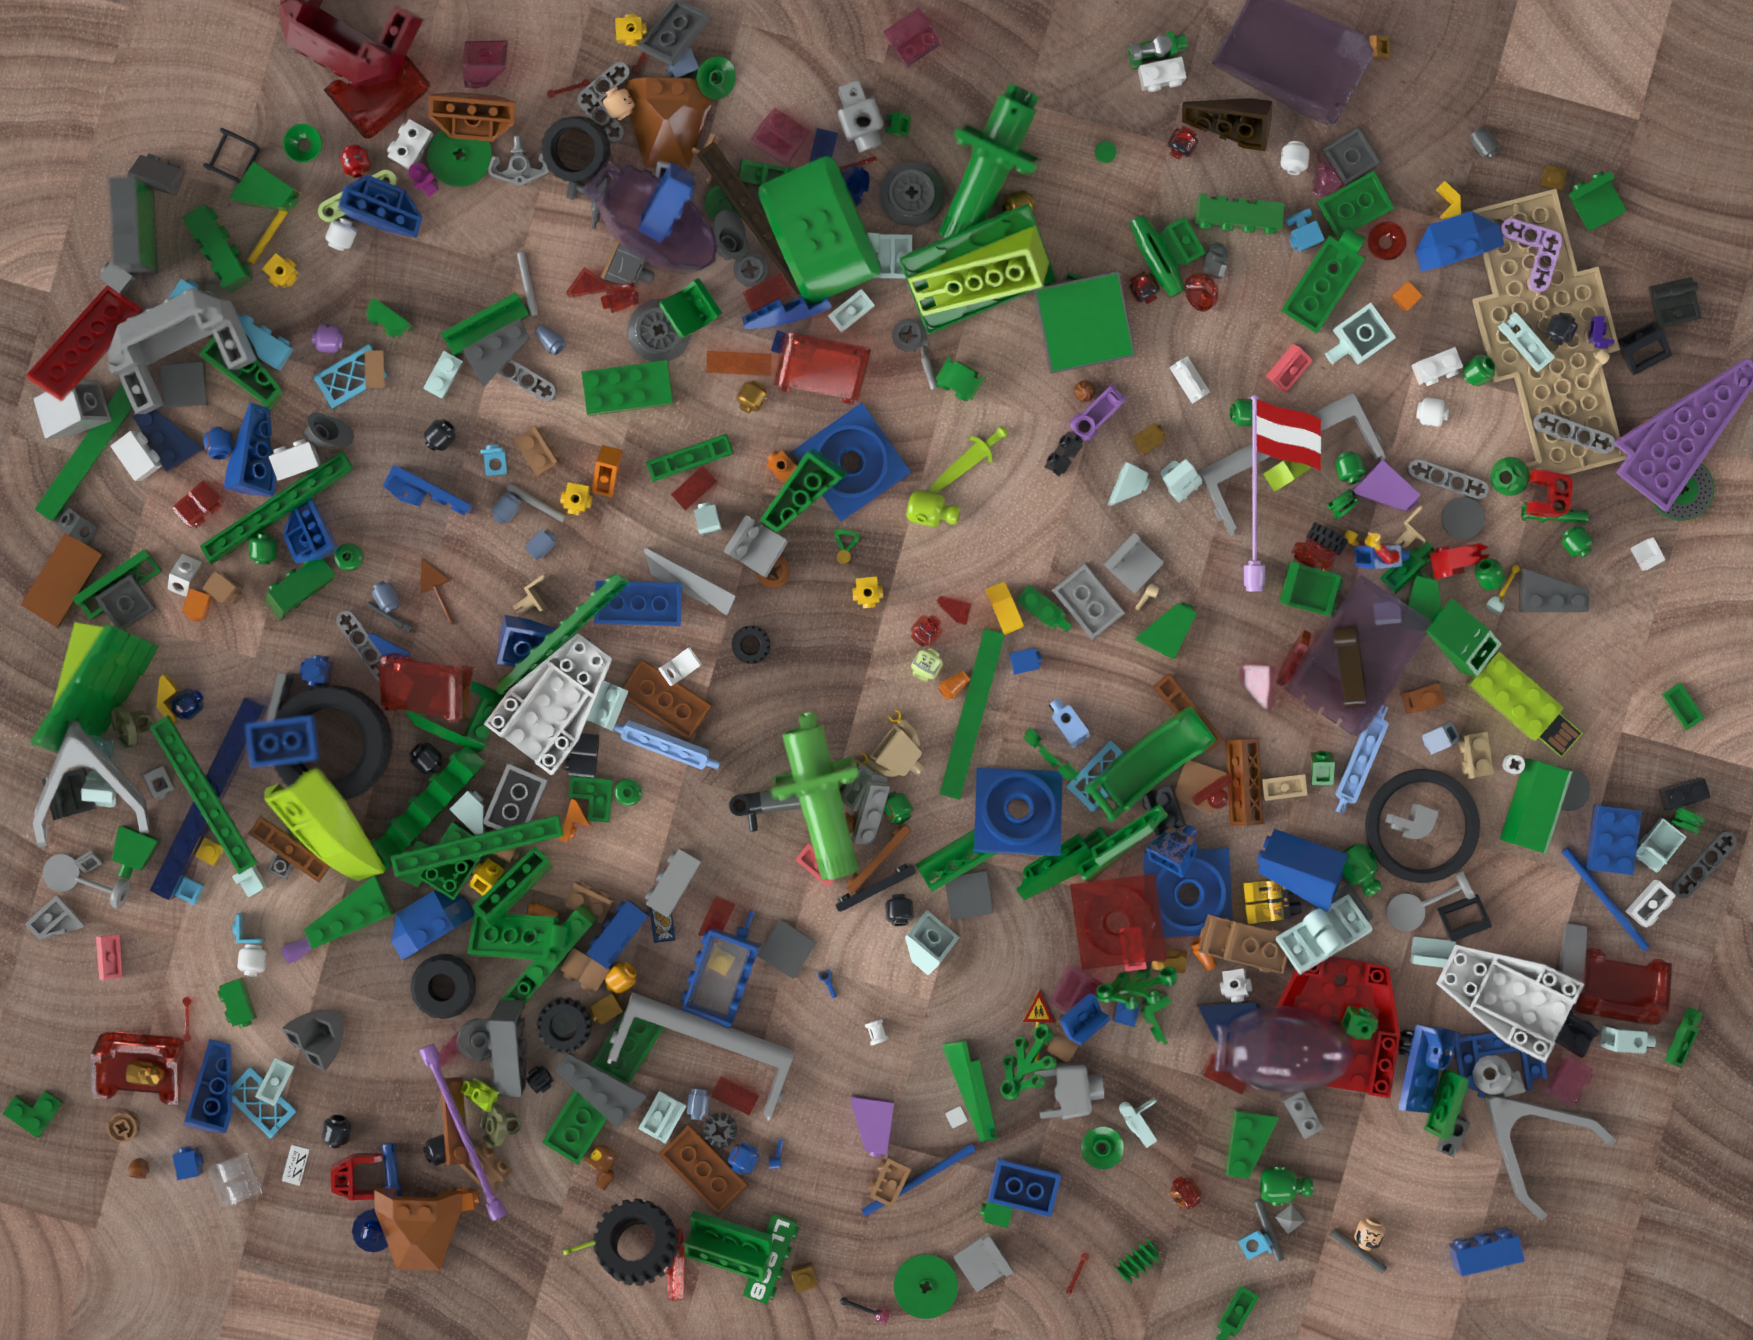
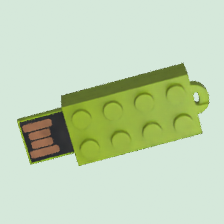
M1499 651L1493 655L1477 677L1473 676L1467 683L1471 689L1530 740L1536 741L1539 738L1561 758L1583 734L1560 714L1564 707Z

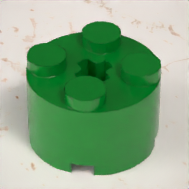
M948 356L935 378L938 380L936 385L946 391L950 389L956 391L955 396L965 402H968L969 399L973 400L986 377L980 376L978 378L979 373L960 361L952 363L953 358Z

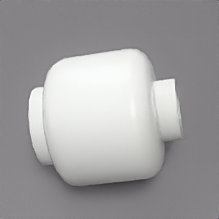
M1289 142L1288 145L1282 148L1281 167L1291 175H1298L1300 172L1305 171L1309 165V149L1302 142Z
M342 217L340 221L333 220L325 236L329 242L328 245L340 251L351 248L357 230L352 226L353 222Z
M1426 397L1422 402H1419L1417 419H1420L1422 425L1440 427L1443 420H1448L1449 408L1445 407L1443 399Z
M245 945V948L239 951L237 967L240 971L244 972V976L257 977V973L265 970L266 951L262 950V946Z

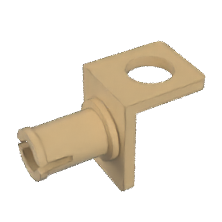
M1421 504L1403 520L1406 530L1393 542L1400 545L1404 541L1401 548L1408 547L1416 538L1424 543L1427 541L1409 523L1423 508Z
M549 573L543 574L524 588L528 596L513 605L514 610L520 609L516 612L519 616H523V614L535 606L540 612L547 609L533 587L549 577Z

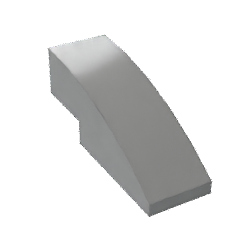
M1565 923L1558 964L1560 966L1559 972L1583 983L1587 926Z

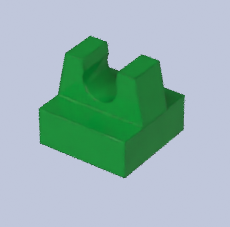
M893 112V114L887 115L886 119L892 122L891 127L885 128L884 132L900 138H908L911 116L901 112Z

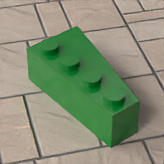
M1202 193L1196 199L1194 225H1199V229L1211 230L1212 226L1221 227L1222 231H1233L1234 228H1239L1245 233H1255V230H1264V234L1276 235L1277 232L1282 230L1284 203L1255 200L1254 203H1250V200L1245 198H1234L1232 201H1228L1226 196L1219 195L1208 199V194Z
M203 204L182 217L195 241L201 244L200 250L208 261L212 262L210 266L212 271L220 280L222 279L219 283L223 289L232 293L253 280L250 276L253 273L247 262L242 263L239 255H241L240 250L235 243L231 245L228 240L230 234L224 225L220 227L216 220L219 216L213 207L209 208Z

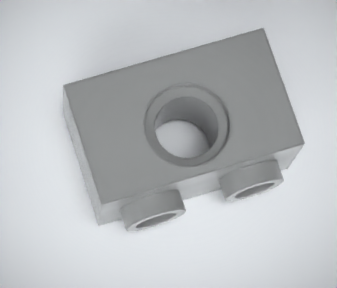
M1300 1088L1281 1098L1304 1139L1324 1129Z

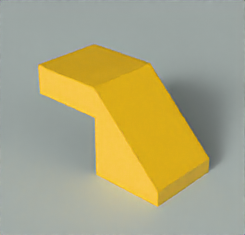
M1444 181L1436 191L1451 205L1440 216L1442 220L1461 214L1460 194Z
M1005 581L985 589L1004 635L1024 627Z
M163 674L159 678L156 708L163 717L169 715L175 724L181 718L168 701L177 695L180 689L168 674Z

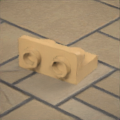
M1488 732L1461 735L1458 746L1460 753L1464 755L1465 762H1462L1463 774H1467V778L1470 779L1493 775Z

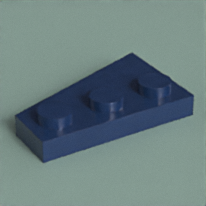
M157 409L147 414L132 416L151 448L158 454L159 461L167 472L204 450Z

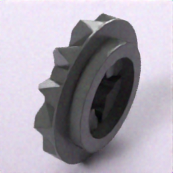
M748 252L743 258L735 261L733 270L735 278L739 283L744 286L755 287L765 280L768 266L761 255ZM748 261H750L753 267H760L754 271L753 279L749 273L741 272L748 268Z
M904 319L894 327L892 340L898 349L906 353L910 351L915 352L918 348L923 347V343L926 340V330L918 320ZM911 329L912 334L916 337L911 338L908 343L903 335H907Z
M725 1113L711 1115L705 1121L703 1127L705 1140L712 1146L719 1148L729 1146L737 1136L735 1120ZM715 1122L720 1127L728 1125L724 1130V1137L720 1134L712 1135L717 1129Z

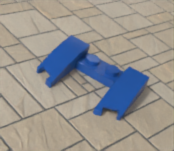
M1494 1032L1460 1035L1455 1045L1454 1055L1458 1074L1469 1079L1468 1089L1478 1091L1477 1096L1480 1098H1485V1094L1476 1086L1473 1079V1070L1479 1061V1057L1519 1051L1527 1091L1534 1089L1531 1083L1540 1076L1544 1080L1548 1079L1544 1061L1504 1042Z

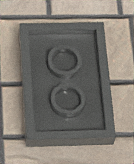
M673 0L638 44L640 51L674 67L710 21V15L681 0Z

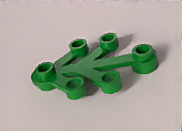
M1029 727L1024 733L1023 739L1034 749L1038 746L1040 748L1038 752L1051 766L1055 767L1058 765L1059 769L1057 771L1069 782L1073 779L1076 782L1078 780L1076 777L1080 773L1068 762L1062 765L1039 743L1042 738Z
M1149 967L1137 970V973L1131 979L1128 972H1121L1111 984L1106 983L1098 986L1095 996L1098 1001L1103 1003H1109L1113 1000L1125 1003L1127 1009H1135L1139 1006L1138 999L1134 995L1145 997L1148 1003L1154 1004L1160 1000L1158 991L1143 988L1162 983L1165 986H1173L1178 979L1177 972L1174 967H1165L1160 970V976L1149 979L1151 977ZM1124 993H1129V994H1133V995H1131V996H1126V995H1123V994H1124Z
M1040 1024L1036 1027L1034 1036L1037 1040L1027 1057L1025 1050L1029 1046V1041L1021 1036L1015 1039L1014 1046L1017 1051V1058L1007 1055L1003 1059L1006 1080L1001 1085V1093L1005 1099L1012 1101L1023 1090L1032 1087L1037 1089L1044 1087L1045 1078L1038 1074L1033 1075L1031 1079L1022 1080L1027 1074L1044 1068L1053 1070L1056 1067V1059L1051 1056H1045L1042 1060L1034 1062L1043 1045L1050 1042L1054 1037L1051 1027L1045 1024ZM1017 1064H1018V1071H1017V1073H1016V1075H1015V1074H1014V1068H1015V1067L1017 1066Z

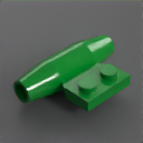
M1144 214L1130 221L1129 224L1137 247L1155 279L1171 298L1185 291L1186 288L1177 265H1188L1206 254L1186 217L1166 226L1161 235Z

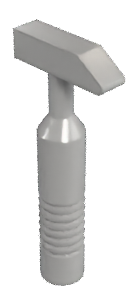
M928 340L924 341L923 347L929 345ZM920 347L918 349L922 356L921 362L930 389L935 390L939 386L936 385L937 381L930 359L925 354L924 348Z

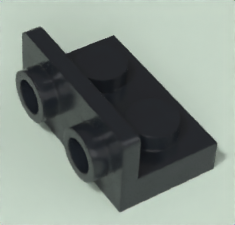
M1173 785L1150 791L1143 796L1142 802L1146 811H1150L1160 804L1168 814V817L1154 829L1156 836L1161 835L1169 827L1177 829L1186 825Z
M1569 1011L1555 1042L1583 1058L1593 1038L1598 1036L1600 1031L1594 1028L1593 1024L1583 1021L1574 1012Z

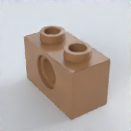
M214 571L202 587L203 590L219 602L228 605L239 601L243 595L241 591L244 588L224 572Z

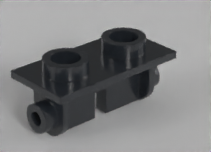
M1067 432L1060 438L1056 450L1048 456L1044 467L1060 477L1072 463L1066 458L1067 455L1075 458L1083 446L1081 445L1083 440L1077 437L1076 434Z

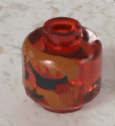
M1180 1176L1172 1182L1173 1186L1170 1189V1195L1178 1207L1188 1210L1200 1203L1202 1192L1193 1178H1183Z

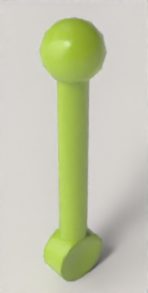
M593 1240L563 1250V1253L566 1255L596 1243Z

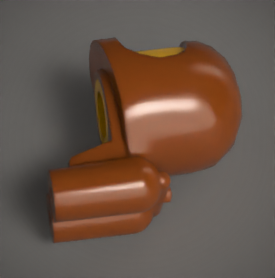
M599 1145L595 1148L589 1159L586 1157L584 1161L588 1162L592 1168L598 1171L595 1185L605 1191L614 1179V1172L609 1169L615 1162V1154L609 1147Z

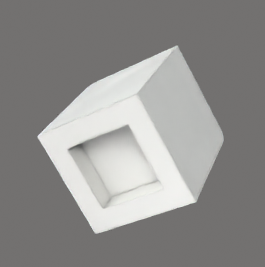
M1653 537L1631 547V551L1642 571L1648 570L1666 560Z

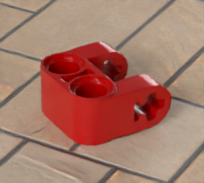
M1532 470L1530 483L1548 486L1547 503L1527 502L1526 514L1543 518L1562 517L1571 507L1572 479L1565 474ZM1557 481L1564 484L1565 490L1558 489ZM1555 502L1562 505V512L1555 509Z

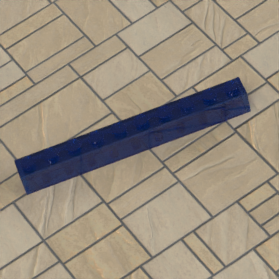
M250 697L244 698L206 775L221 802L248 749L245 724L261 722L269 707ZM194 801L149 890L167 900L175 898V894L210 827Z

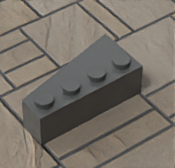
M500 999L491 1017L487 1019V1031H490L488 1047L489 1050H492L490 1067L494 1069L492 1086L499 1092L498 1096L522 1097L526 1088V1059H522L525 1054L526 1040L521 1039L523 1029L525 1028V1018H521V1011L525 1008V1000Z
M570 1052L554 1069L616 1128L622 1125L649 1094L573 1052Z

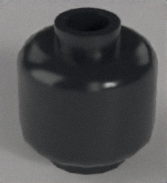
M1559 312V315H1553L1546 328V334L1551 337L1550 342L1562 346L1563 342L1570 343L1578 328V324L1575 322L1576 318Z
M445 419L434 420L424 432L426 446L432 451H436V449L445 451L456 438L455 427Z
M420 742L410 753V763L422 774L435 773L442 765L440 763L442 754L430 743L422 744Z
M894 894L892 899L886 901V920L892 923V926L909 925V922L914 918L913 901L905 898V894Z
M334 1114L324 1121L322 1139L329 1147L340 1148L349 1142L351 1123L345 1116Z
M444 1134L428 1139L425 1144L426 1146L423 1147L428 1163L432 1162L434 1166L446 1163Z

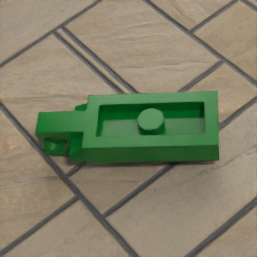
M1426 541L1419 549L1417 547L1414 549L1410 548L1409 559L1403 560L1400 567H1390L1380 577V580L1393 593L1397 594L1430 561V554L1435 551L1433 546Z
M1029 584L1015 601L1049 628L1051 627L1055 630L1059 626L1065 632H1068L1072 626L1063 619L1066 614L1062 609Z
M1691 1007L1687 1008L1683 1015V1022L1676 1030L1675 1038L1667 1050V1056L1664 1061L1679 1068L1683 1067L1700 1030L1697 1026L1703 1015L1702 1012Z
M1239 1285L1218 1321L1217 1328L1220 1331L1215 1338L1216 1340H1227L1230 1335L1234 1337L1236 1333H1239L1259 1295Z

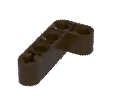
M1357 623L1334 626V642L1338 652L1345 708L1367 706Z

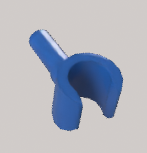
M750 910L745 927H737L736 936L744 939L748 938L750 924L755 912Z
M826 969L829 973L827 979H823L819 972L818 977L825 982L832 998L837 997L831 982L832 973L830 970Z
M778 1139L776 1157H769L770 1169H778L781 1166V1151L784 1141L782 1139Z

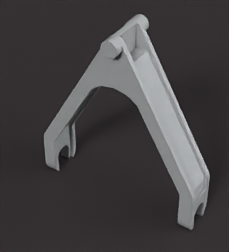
M76 721L71 722L34 811L33 828L37 846H47L46 838H48L45 815L61 777L66 770L77 765L94 768L136 812L140 834L149 833L150 820L144 795L80 728V724Z
M1485 1093L1484 1100L1514 1194L1520 1202L1543 1221L1547 1214L1528 1197L1510 1140L1511 1128L1515 1121L1522 1116L1532 1114L1590 1128L1610 1147L1617 1140L1589 1116L1510 1097L1504 1098L1498 1094L1490 1095Z

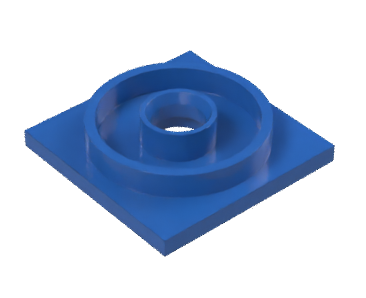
M862 402L792 451L800 463L805 454L815 448L841 469H843L841 457L846 452L854 451L861 456V467L855 472H847L848 475L823 495L840 522L911 473Z
M977 768L974 852L1060 856L1063 776L1058 771ZM1014 800H1023L1029 806V813L1023 818H1015L1009 813V804Z
M1229 848L1198 849L1183 877L1150 861L1148 853L1143 852L1147 938L1200 936L1201 929L1205 926L1207 915L1220 918L1225 917L1233 921ZM1186 883L1195 884L1199 889V897L1192 904L1183 903L1178 896L1180 887Z

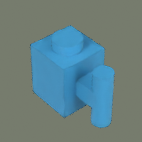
M1309 208L1285 218L1288 226L1296 223L1298 229L1290 233L1291 237L1289 238L1292 248L1294 250L1297 249L1298 253L1314 247L1325 240L1317 221L1307 224L1305 219L1312 216Z

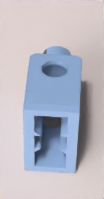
M1059 698L1048 705L1055 714L1052 716L1053 721L1072 748H1075L1091 737L1088 729L1070 705L1065 707ZM1069 717L1071 720L1068 723H1064L1063 719Z

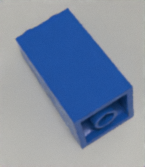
M1274 829L1272 835H1267L1263 845L1265 851L1260 850L1257 862L1260 863L1258 872L1328 912L1341 883L1343 867L1348 854Z

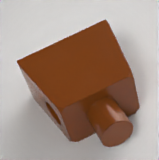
M1440 681L1400 693L1406 714L1421 712L1446 703Z

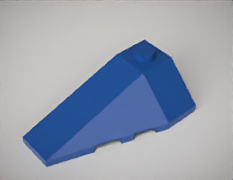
M249 403L227 466L224 482L225 489L240 494L274 497L277 477L269 459V456L274 454V449H271L270 436L272 435L270 410L266 407Z
M504 615L499 633L496 664L514 667L519 661L526 659L534 647L543 643L546 635L554 632L557 628L526 618Z
M209 1039L184 1120V1126L208 1132L227 1133L233 1113L230 1044Z

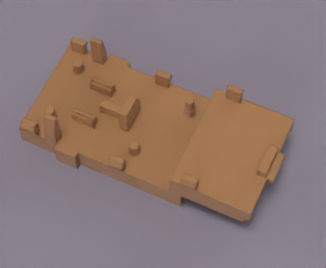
M1207 915L1205 926L1201 929L1199 937L1201 938L1198 949L1199 953L1256 967L1263 972L1269 973V971L1280 974L1284 973L1288 958L1276 941V937L1282 934L1279 933L1280 931L1271 928L1266 930L1255 925L1250 926L1229 920V918Z

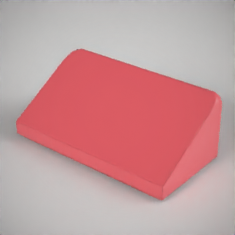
M1292 344L1266 377L1286 393L1311 364L1313 359L1301 347Z

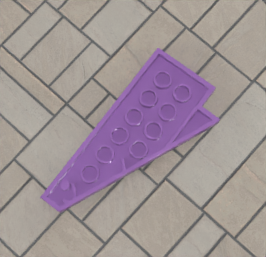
M1750 359L1741 360L1614 441L1613 444L1628 455L1616 474L1663 511H1668L1753 388V362Z

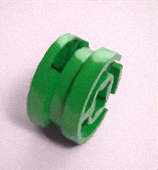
M1350 488L1326 505L1327 509L1334 513L1333 517L1335 520L1360 503L1358 498L1353 497V492ZM1350 503V505H1349L1348 507H1346L1344 510H1342V511L1340 512V510H1341L1342 508H1344L1345 506H1347V505Z
M1680 807L1677 808L1675 811L1677 815L1671 820V824L1699 835L1700 826L1704 824L1706 819Z

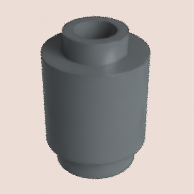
M1484 126L1469 136L1472 140V145L1482 158L1487 156L1490 159L1499 152L1497 148L1500 144L1489 129L1486 130Z

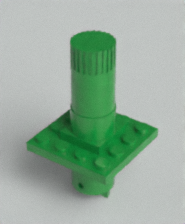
M1009 83L1005 94L1000 93L983 132L965 123L956 129L953 136L958 138L956 142L966 147L970 146V144L974 147L971 151L973 154L938 231L939 235L945 238L986 221L999 191L1002 190L1008 174L1014 168V165L1017 166V171L1026 175L1029 172L1034 173L1038 168L1041 159L1020 149L1038 111L1035 109L1039 99L1038 95Z

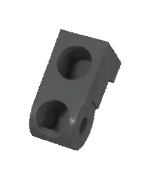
M1457 1115L1453 1135H1451L1449 1141L1440 1138L1437 1151L1451 1157L1456 1155L1470 1126L1467 1118Z

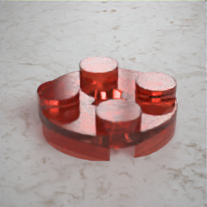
M1311 539L1295 543L1291 552L1292 554L1295 553L1294 558L1302 564L1312 568L1316 564L1321 566L1320 570H1330L1336 556L1335 552L1319 547L1318 543Z

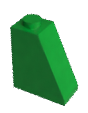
M253 162L229 198L239 205L289 212L290 209L297 205L301 194Z
M1420 573V576L1416 575L1412 579L1400 626L1427 633L1426 630L1442 611L1438 581L1432 580L1433 576Z
M1182 602L1181 605L1176 603L1139 633L1134 641L1174 659L1197 612L1193 611L1194 607L1188 603Z

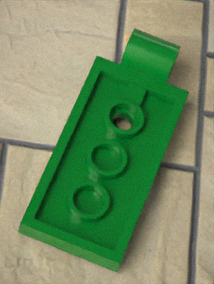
M1349 227L1343 232L1339 241L1329 234L1282 307L1281 312L1317 334L1366 257L1359 255L1357 252L1366 238ZM1331 264H1336L1338 266L1336 272H1332L1330 270Z
M474 912L467 954L471 956L553 961V957L550 956L551 949L565 950L568 928L555 925V923H559V918L517 914H504L490 927ZM534 934L535 939L534 941L530 942L529 937L530 935Z

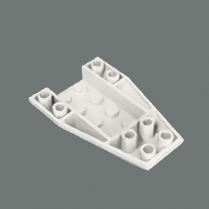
M577 633L514 685L484 725L500 737L505 738L553 776L578 742L612 662V658Z
M1455 945L1436 983L1504 1042L1546 1062L1566 1017L1584 985L1543 964Z

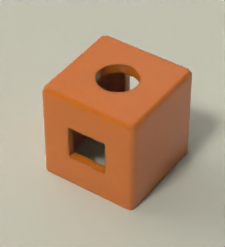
M1407 281L1390 298L1405 313L1423 295L1410 281Z

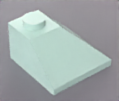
M1126 462L1121 469L1107 505L1113 506L1139 495L1142 490L1146 491L1150 479L1147 478L1149 473Z
M928 910L923 913L905 937L912 962L927 975L942 962L959 939L953 931Z

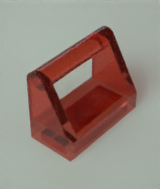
M943 596L937 598V604L956 623L967 625L971 603Z

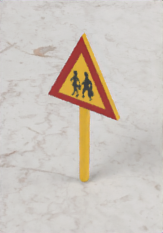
M1040 990L1022 1021L1036 1022V1027L1040 1025V1022L1054 1023ZM1039 1054L1037 1055L1035 1062L1039 1061Z

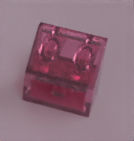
M919 7L883 31V37L907 68L943 44Z
M774 107L761 122L750 141L751 144L787 167L811 131Z
M1068 963L1047 1001L1049 1004L1067 1013L1089 993L1095 995L1097 987L1105 983Z

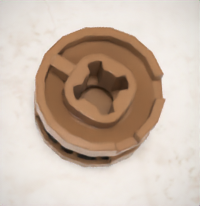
M120 1111L113 1115L107 1123L108 1135L116 1142H127L140 1131V1120L132 1111Z

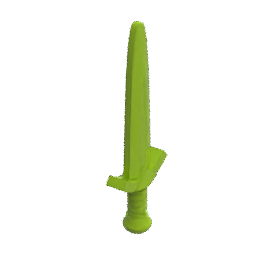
M999 426L995 434L984 442L977 437L970 436V441L976 443L932 484L929 492L936 493L942 490L987 456L988 463H993L992 453L989 448L994 443H997L999 439L1008 436L1007 429Z

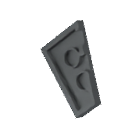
M517 319L463 349L484 388L524 346L530 337L521 320Z

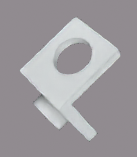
M182 554L169 574L167 589L187 597L190 582L200 568L201 561ZM174 582L180 583L184 589L177 588Z
M689 647L670 662L660 667L659 671L669 685L672 686L701 666L702 663ZM667 669L673 673L674 678L668 675Z

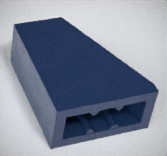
M1253 1001L1200 1003L1197 1005L1218 1046L1264 1022L1262 1016L1265 1013L1260 1004L1255 1005Z

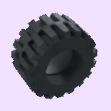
M561 997L547 1004L540 1012L536 1023V1030L540 1036L539 1040L541 1043L544 1042L545 1047L552 1049V1052H562L561 1054L572 1053L581 1048L588 1040L592 1031L591 1014L586 1010L587 1007L580 1004L579 1000L576 999L575 1001L570 997ZM567 1013L574 1017L577 1022V1030L574 1035L564 1038L554 1032L552 1021L556 1015Z

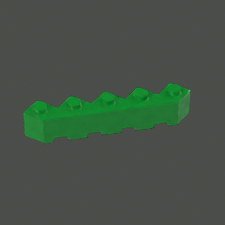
M468 746L461 751L457 749L449 757L451 760L449 765L440 774L436 771L428 780L430 785L420 796L415 794L408 801L410 806L399 818L395 816L387 824L389 829L379 840L374 838L370 842L384 865L385 871L392 866L390 856L403 853L410 847L423 830L437 818L442 810L484 766L485 762Z

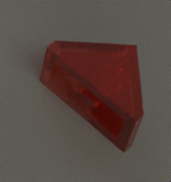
M584 267L566 292L567 296L572 298L609 292L611 287Z

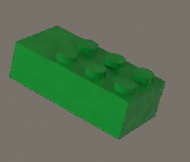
M667 360L581 372L588 416L674 405L669 363Z

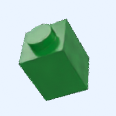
M987 1199L986 1203H982L979 1215L983 1216L982 1220L984 1223L1008 1228L1013 1208L988 1202Z

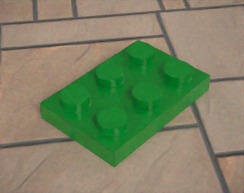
M1374 171L1317 202L1336 240L1340 239L1347 227L1355 231L1394 209Z
M1448 1069L1443 1070L1424 1130L1441 1139L1450 1140L1455 1130L1457 1115L1460 1114L1462 1109L1463 1097L1468 1091V1078Z

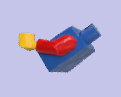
M1347 530L1344 538L1348 540L1347 543L1354 546L1355 567L1367 569L1400 567L1403 560L1409 559L1407 547L1401 548V545L1391 543L1379 544L1381 536L1377 533L1368 534L1366 545L1362 541L1357 542L1358 534L1351 530Z

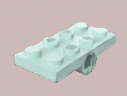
M868 233L881 264V271L874 278L906 279L899 259L912 251V235Z
M1348 894L1331 904L1328 912L1321 908L1314 910L1301 923L1277 936L1276 941L1297 972L1302 974L1371 933L1373 928Z

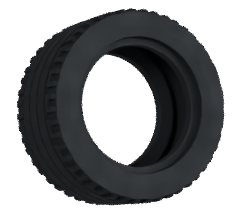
M326 685L301 691L282 706L274 720L311 716L316 711L327 707L340 709L352 716L360 726L364 738L362 758L357 767L347 776L337 780H327L344 800L357 797L368 791L383 776L392 754V732L390 731V724L387 723V717L383 714V710H380V706L373 699H370L369 696L346 686ZM303 761L277 764L273 768L277 772V776L282 779V782L287 787L295 785L304 773L311 771Z

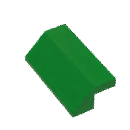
M1525 758V768L1520 773L1499 840L1547 854L1573 772Z
M697 1211L692 1212L690 1216L691 1232L684 1242L685 1257L764 1282L773 1251L772 1235Z

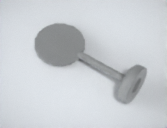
M54 855L44 865V881L50 889L56 892L70 891L80 882L111 893L110 903L116 909L122 908L128 898L131 885L129 881L119 880L114 888H110L80 877L81 871L74 864L75 859L69 855Z
M1463 870L1456 874L1460 885L1424 902L1415 895L1408 893L1399 894L1392 898L1387 906L1388 921L1399 931H1412L1421 926L1424 921L1426 906L1460 890H1463L1467 899H1473L1475 895Z

